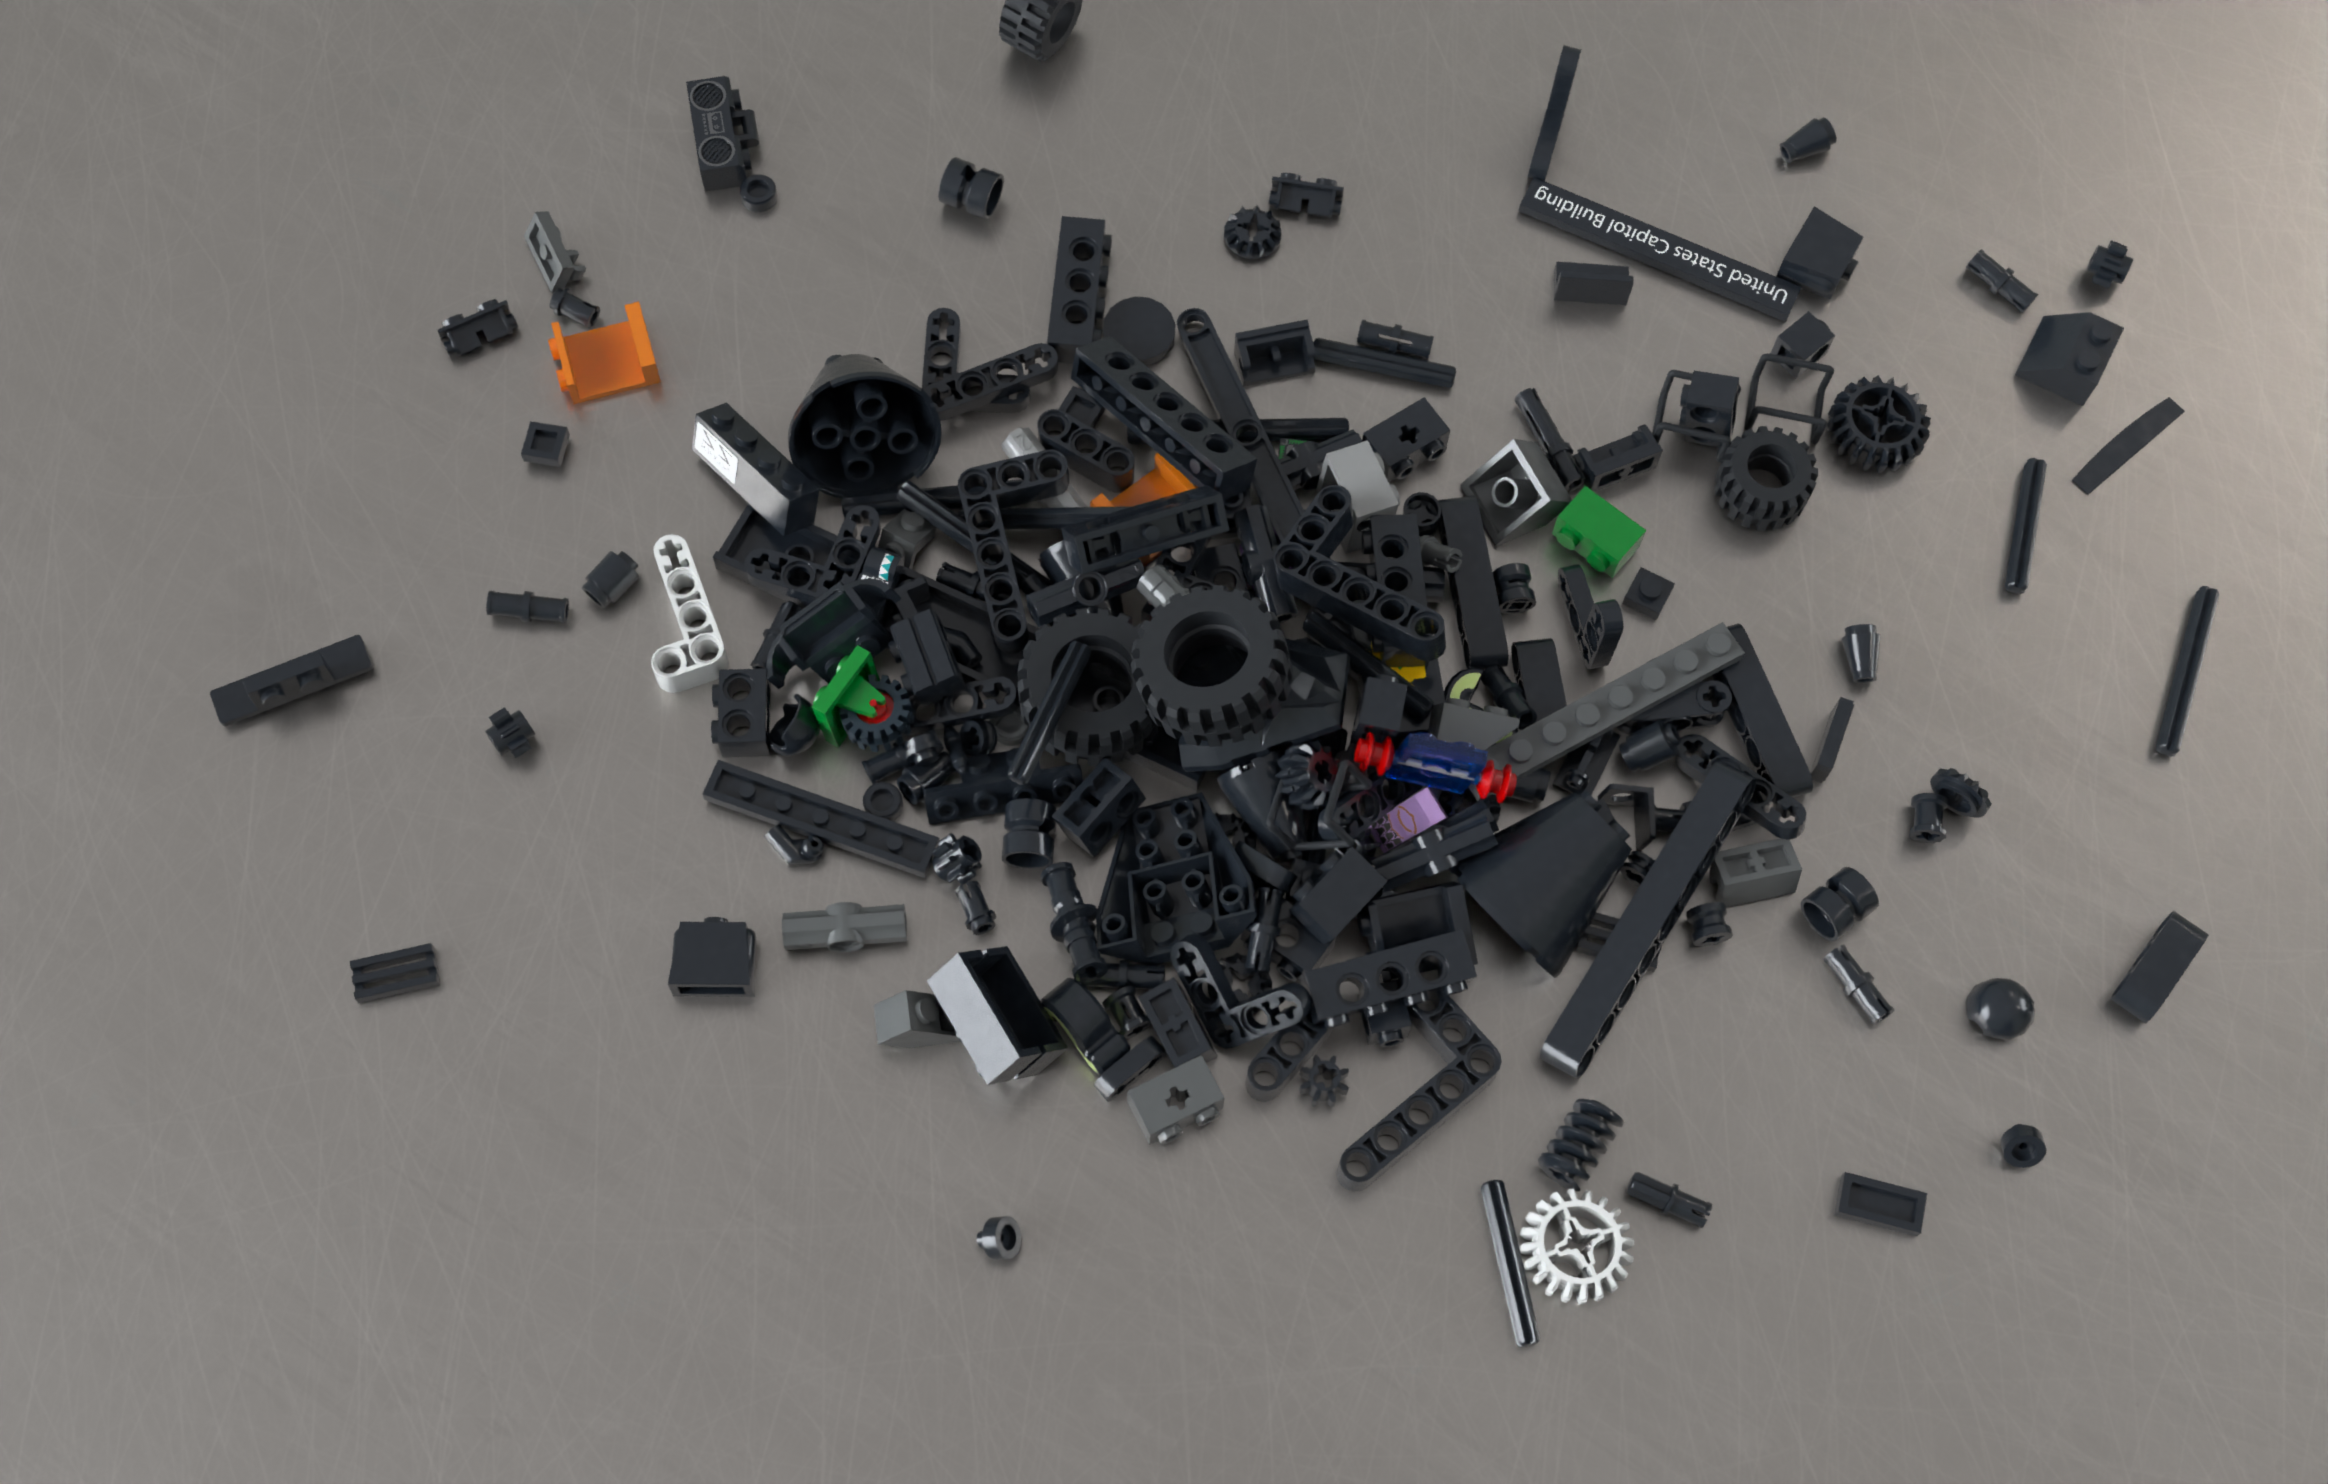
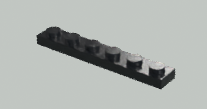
M721 760L717 761L702 793L706 801L774 825L780 824L782 828L808 837L816 836L827 844L926 878L934 858L932 850L939 846V837Z

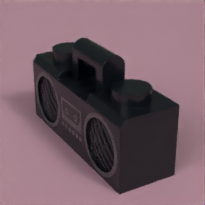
M727 76L687 81L686 85L699 169L705 192L741 186L742 182L746 179L745 171L752 170L748 148L759 145L754 111L750 109L742 110L739 89L732 90L730 79ZM742 125L743 134L735 135L734 126Z

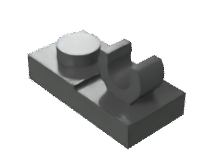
M549 211L535 212L524 238L551 293L555 292L558 288L564 290L568 280L577 281L582 279L586 267L583 265H573L579 253L576 250L565 249L562 243L561 232L555 226Z

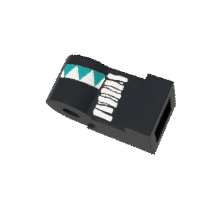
M874 546L866 558L862 574L860 573L858 580L868 578L879 579L895 589L899 583L905 559L903 556ZM891 599L884 600L874 607L877 615L875 620L882 626L888 613Z

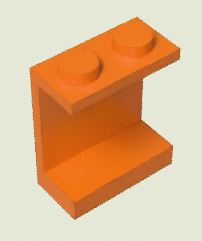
M639 301L624 305L628 321L565 337L559 322L551 323L555 338L548 339L554 361L561 360L563 368L556 370L561 391H569L573 404L661 383Z
M1156 453L1154 469L1111 501L1101 493L1090 501V507H1133L1198 487L1193 485L1159 453ZM1162 551L1139 557L1143 567L1159 557Z

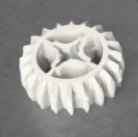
M1568 1189L1565 1201L1558 1192H1553L1550 1196L1551 1205L1544 1200H1540L1536 1204L1538 1213L1529 1212L1525 1218L1532 1227H1523L1520 1231V1236L1530 1241L1521 1244L1519 1247L1520 1253L1532 1255V1258H1529L1523 1264L1524 1269L1532 1270L1537 1268L1539 1271L1532 1279L1533 1284L1538 1285L1545 1279L1550 1283L1545 1290V1294L1551 1296L1557 1288L1561 1289L1560 1297L1564 1303H1567L1572 1296V1292H1575L1578 1304H1585L1588 1299V1291L1595 1301H1600L1604 1297L1603 1288L1613 1293L1618 1288L1615 1279L1624 1281L1628 1276V1272L1623 1266L1631 1265L1634 1260L1630 1253L1623 1251L1632 1248L1634 1240L1629 1237H1621L1622 1234L1629 1230L1630 1225L1628 1222L1619 1224L1615 1222L1621 1213L1620 1208H1614L1608 1213L1603 1209L1608 1199L1601 1197L1597 1204L1592 1203L1593 1195L1591 1190H1586L1581 1200H1578L1575 1189ZM1571 1215L1586 1218L1599 1228L1586 1229L1579 1224L1576 1217H1571ZM1557 1219L1560 1225L1558 1229L1560 1243L1555 1244L1552 1249L1546 1251L1544 1246L1546 1227L1551 1221ZM1572 1239L1576 1244L1590 1242L1581 1253L1578 1249L1571 1250L1569 1248L1564 1250ZM1607 1242L1609 1249L1607 1265L1604 1271L1596 1274L1593 1267L1596 1263L1593 1250L1602 1243ZM1567 1263L1574 1268L1577 1275H1582L1583 1278L1569 1276L1561 1272L1554 1265Z

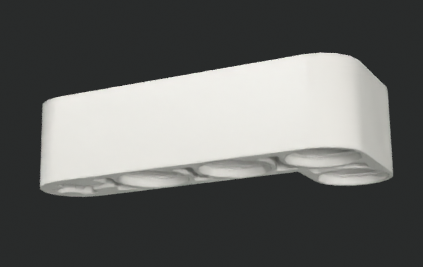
M670 534L661 537L655 543L653 550L684 639L657 649L652 656L651 665L659 686L666 692L677 693L719 679V670H728L729 661L688 544L679 535ZM677 557L681 567L673 569L670 558ZM684 587L693 588L687 594H678L679 590ZM695 620H705L704 624L699 627H689ZM707 653H717V656L712 660H701L702 656ZM671 665L680 666L674 673H663Z

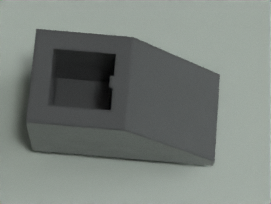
M1447 698L1446 703L1433 706L1424 752L1460 760L1474 758L1518 728L1520 719L1508 717V710L1504 708L1485 706L1484 711L1470 708L1471 702L1467 700Z
M905 990L874 1004L877 1040L880 1045L916 1048L961 1042L957 1038L954 1027L946 1013L937 1004L934 994Z

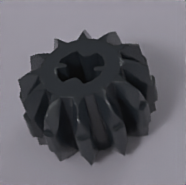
M1312 740L1298 743L1285 749V755L1277 760L1282 771L1275 776L1281 779L1284 784L1280 792L1288 794L1289 805H1299L1301 810H1312L1327 806L1338 772L1337 764L1340 758L1331 757V746H1324L1319 741Z

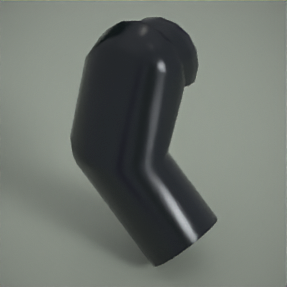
M780 824L771 828L764 836L789 864H811L822 857L824 845L822 840L816 836H809L808 839H792Z

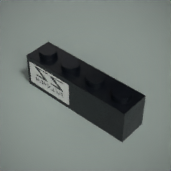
M728 403L696 413L692 450L783 536H786L814 524L820 489Z

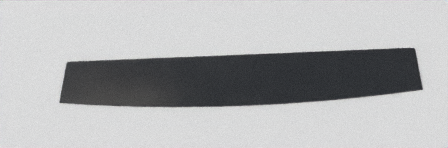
M2170 397L2163 400L2106 444L2079 471L2072 481L2086 494H2090L2185 411Z

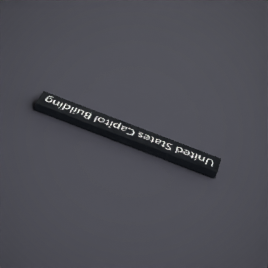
M1536 177L1533 178L1519 206V212L1785 322L1802 288Z

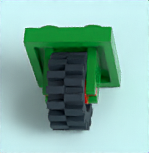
M858 645L850 656L846 655L842 658L837 666L836 675L827 686L819 689L812 706L825 740L837 748L849 736L853 744L857 742L859 748L866 750L867 745L870 746L872 752H879V745H884L885 751L891 750L890 742L895 740L898 746L904 742L902 734L909 736L912 731L910 724H914L915 719L912 704L905 687L902 688L900 682L896 679L891 683L887 675H882L880 680L871 652Z

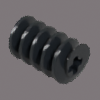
M1583 1098L1575 1101L1572 1106L1574 1112L1566 1115L1564 1119L1565 1125L1559 1126L1555 1133L1557 1139L1550 1140L1547 1145L1548 1152L1542 1153L1538 1159L1542 1170L1553 1181L1567 1189H1575L1577 1192L1581 1191L1574 1179L1578 1178L1588 1181L1590 1178L1583 1165L1596 1168L1599 1164L1598 1160L1591 1154L1592 1151L1605 1154L1608 1150L1600 1141V1138L1613 1141L1616 1137L1615 1133L1608 1127L1609 1124L1622 1127L1625 1123L1616 1112L1596 1100Z

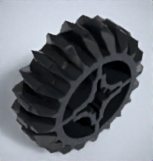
M1879 375L1873 378L1871 382L1863 377L1857 384L1851 382L1847 385L1844 391L1837 394L1834 405L1831 406L1828 413L1830 420L1827 424V431L1832 432L1830 444L1840 445L1838 456L1849 454L1851 456L1849 459L1850 465L1859 461L1863 463L1864 472L1872 465L1875 466L1879 474L1885 471L1886 467L1895 472L1901 465L1907 467L1911 464L1914 458L1921 454L1924 444L1930 436L1928 428L1931 418L1925 416L1927 405L1917 404L1919 393L1908 394V383L1901 386V388L1895 386L1894 377L1888 380L1887 383H1883Z

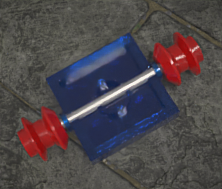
M1369 732L1366 739H1359L1354 755V761L1360 763L1361 772H1364L1369 765L1375 766L1378 776H1382L1386 772L1385 777L1458 794H1462L1472 783V785H1476L1481 799H1485L1489 793H1494L1498 803H1502L1506 796L1511 797L1513 795L1517 781V775L1512 773L1510 764H1506L1502 770H1497L1493 760L1487 761L1488 751L1476 749L1473 744L1468 742L1450 743L1437 740L1434 735L1429 733H1409L1399 748L1395 750L1391 737L1387 736L1382 743L1375 742L1373 733Z

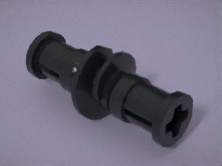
M1059 862L1045 868L1040 875L1042 884L1049 889L1052 898L1051 905L1054 913L1057 915L1051 922L1049 931L1052 938L1057 942L1064 943L1067 952L1070 953L1074 964L1072 969L1073 978L1081 983L1095 981L1103 977L1109 970L1105 959L1100 956L1095 937L1096 925L1093 921L1096 919L1098 909L1095 905L1084 904L1074 880L1076 873L1072 863Z

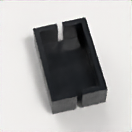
M1008 946L989 948L983 952L981 950L959 952L927 980L937 1004L946 1013L954 1027L957 1038L964 1044L975 1063L977 1072L984 1078L987 1085L1010 1081L1012 1078L1016 1080L1038 1075L1068 1049V1046Z

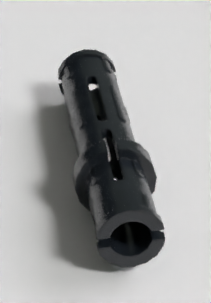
M1528 388L1521 391L1515 397V403L1520 411H1522L1525 420L1566 491L1576 490L1586 482V477L1575 462L1571 445L1562 439L1547 409H1545L1536 389Z

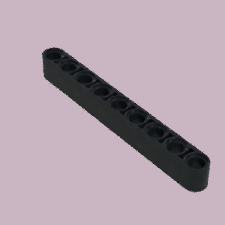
M1718 761L1712 767L1548 1035L1541 1049V1060L1577 1079L1585 1073L1749 803L1756 788V777L1721 761Z

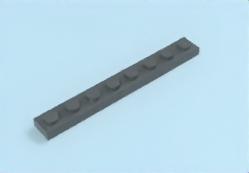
M1722 622L1487 748L1476 757L1459 763L1457 769L1478 773L1488 760H1493L1497 770H1502L1506 764H1510L1512 773L1517 775L1518 781L1738 662L1743 658L1745 652ZM1464 779L1477 801L1482 800L1476 789V781Z

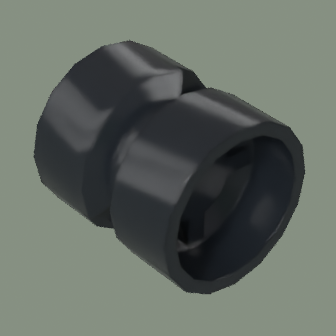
M957 157L952 158L941 179L938 193L939 201L957 209L965 205L968 213L987 220L993 215L1001 198L1004 176L986 168L977 171L973 163Z
M1026 798L1009 801L1006 804L1004 828L1009 833L1003 836L1002 861L1004 863L1022 869H1041L1053 864L1055 842L1050 835L1056 829V821L1052 815L1057 811V807L1047 801Z
M1843 867L1825 883L1826 887H1818L1801 901V910L1810 926L1829 941L1838 940L1852 929L1854 919L1862 921L1879 906L1877 893L1870 882L1851 867Z

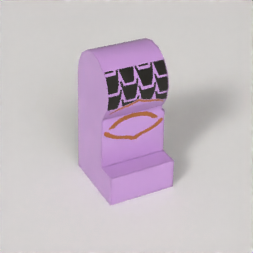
M1426 787L1394 807L1393 810L1368 828H1371V834L1376 842H1381L1380 848L1385 853L1422 833L1429 827L1447 819L1448 816L1431 788Z

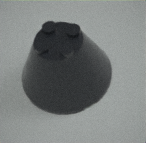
M862 354L833 355L825 361V366L819 372L793 415L788 430V448L793 465L820 489V492L842 499L843 496L899 491V485L914 476L918 479L930 467L938 453L942 428L937 408L928 394L909 379L884 365L882 360Z

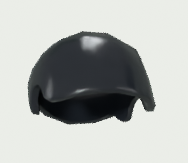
M799 694L794 695L798 702L797 704L785 703L783 705L784 717L776 722L769 733V746L782 756H793L805 752L813 745L820 734L821 728L812 709L813 704Z
M1992 978L1975 985L1968 995L1967 1016L1980 1026L1984 1035L2010 1040L2025 1034L2034 1022V1001L2020 983L2008 978Z

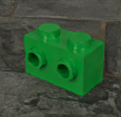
M1584 486L1559 514L1552 534L1556 536L1558 542L1563 547L1575 550L1586 558L1593 569L1605 572L1613 578L1640 547L1646 529L1591 489Z

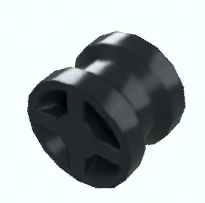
M1706 903L1693 907L1686 912L1687 921L1694 928V933L1691 937L1695 946L1715 945L1732 938V929L1726 924L1724 918L1727 914L1724 903Z

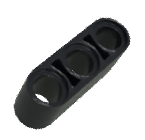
M1050 409L1040 415L1037 421L1039 442L1045 450L1061 452L1067 460L1068 468L1114 493H1122L1133 485L1135 458L1131 450L1064 411ZM1050 431L1061 432V434L1057 436H1052L1047 433ZM1088 448L1093 450V452L1083 454L1079 450ZM1115 466H1120L1125 468V470L1121 472L1112 471L1111 468Z
M1552 638L1513 642L1511 658L1515 682L1523 689L1524 699L1535 710L1537 714L1536 722L1567 706L1555 643Z
M2173 910L2161 923L2112 994L2111 1000L2146 1024L2165 1002L2207 940L2209 934Z
M1305 1016L1295 1025L1279 1030L1251 1061L1248 1067L1245 1085L1250 1096L1263 1102L1276 1098L1301 1070V1067L1308 1062L1328 1039L1334 1027L1326 1029L1325 1024L1320 1026L1313 1025ZM1287 1041H1294L1299 1044L1302 1052L1294 1056L1288 1055L1282 1051L1280 1045ZM1260 1071H1268L1273 1074L1276 1082L1269 1086H1262L1256 1082L1254 1075Z

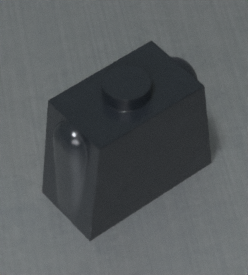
M1814 206L1784 257L1776 277L1802 287L1801 289L1831 299L1842 278L1849 281L1859 261L1853 258L1864 237Z
M707 917L704 919V922H680L679 929L674 933L672 964L668 979V986L673 996L755 997L756 933L747 927L746 922H728L726 918Z

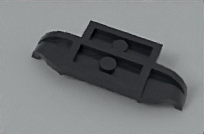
M860 579L845 585L841 581L779 626L781 632L773 641L767 657V680L777 689L782 688L785 685L787 673L796 665L802 671L810 667L829 684L836 675L837 666L842 658L846 655L850 656L857 645L871 652L872 658H874L889 647L888 642L893 641L891 634L875 620L877 615L874 607L884 600L891 599L897 603L902 598L886 582L879 579Z

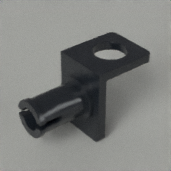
M1609 784L1597 796L1598 800L1604 798L1606 804L1634 806L1637 850L1646 848L1656 838V831L1672 833L1687 810L1656 807L1654 804V787ZM1620 793L1631 794L1628 796H1614L1615 794Z

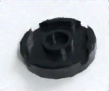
M1135 296L1121 300L1109 309L1103 321L1102 338L1111 336L1147 366L1157 363L1164 358V354L1169 349L1171 350L1175 341L1176 324L1171 312L1162 303L1149 297Z

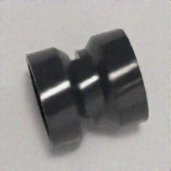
M1418 492L1406 499L1403 506V514H1417L1419 536L1429 535L1434 537L1441 515V505L1433 495Z
M1511 563L1498 567L1493 571L1495 587L1499 590L1498 601L1501 613L1518 614L1528 611L1536 605L1535 593L1529 587L1532 577L1528 565L1524 563Z

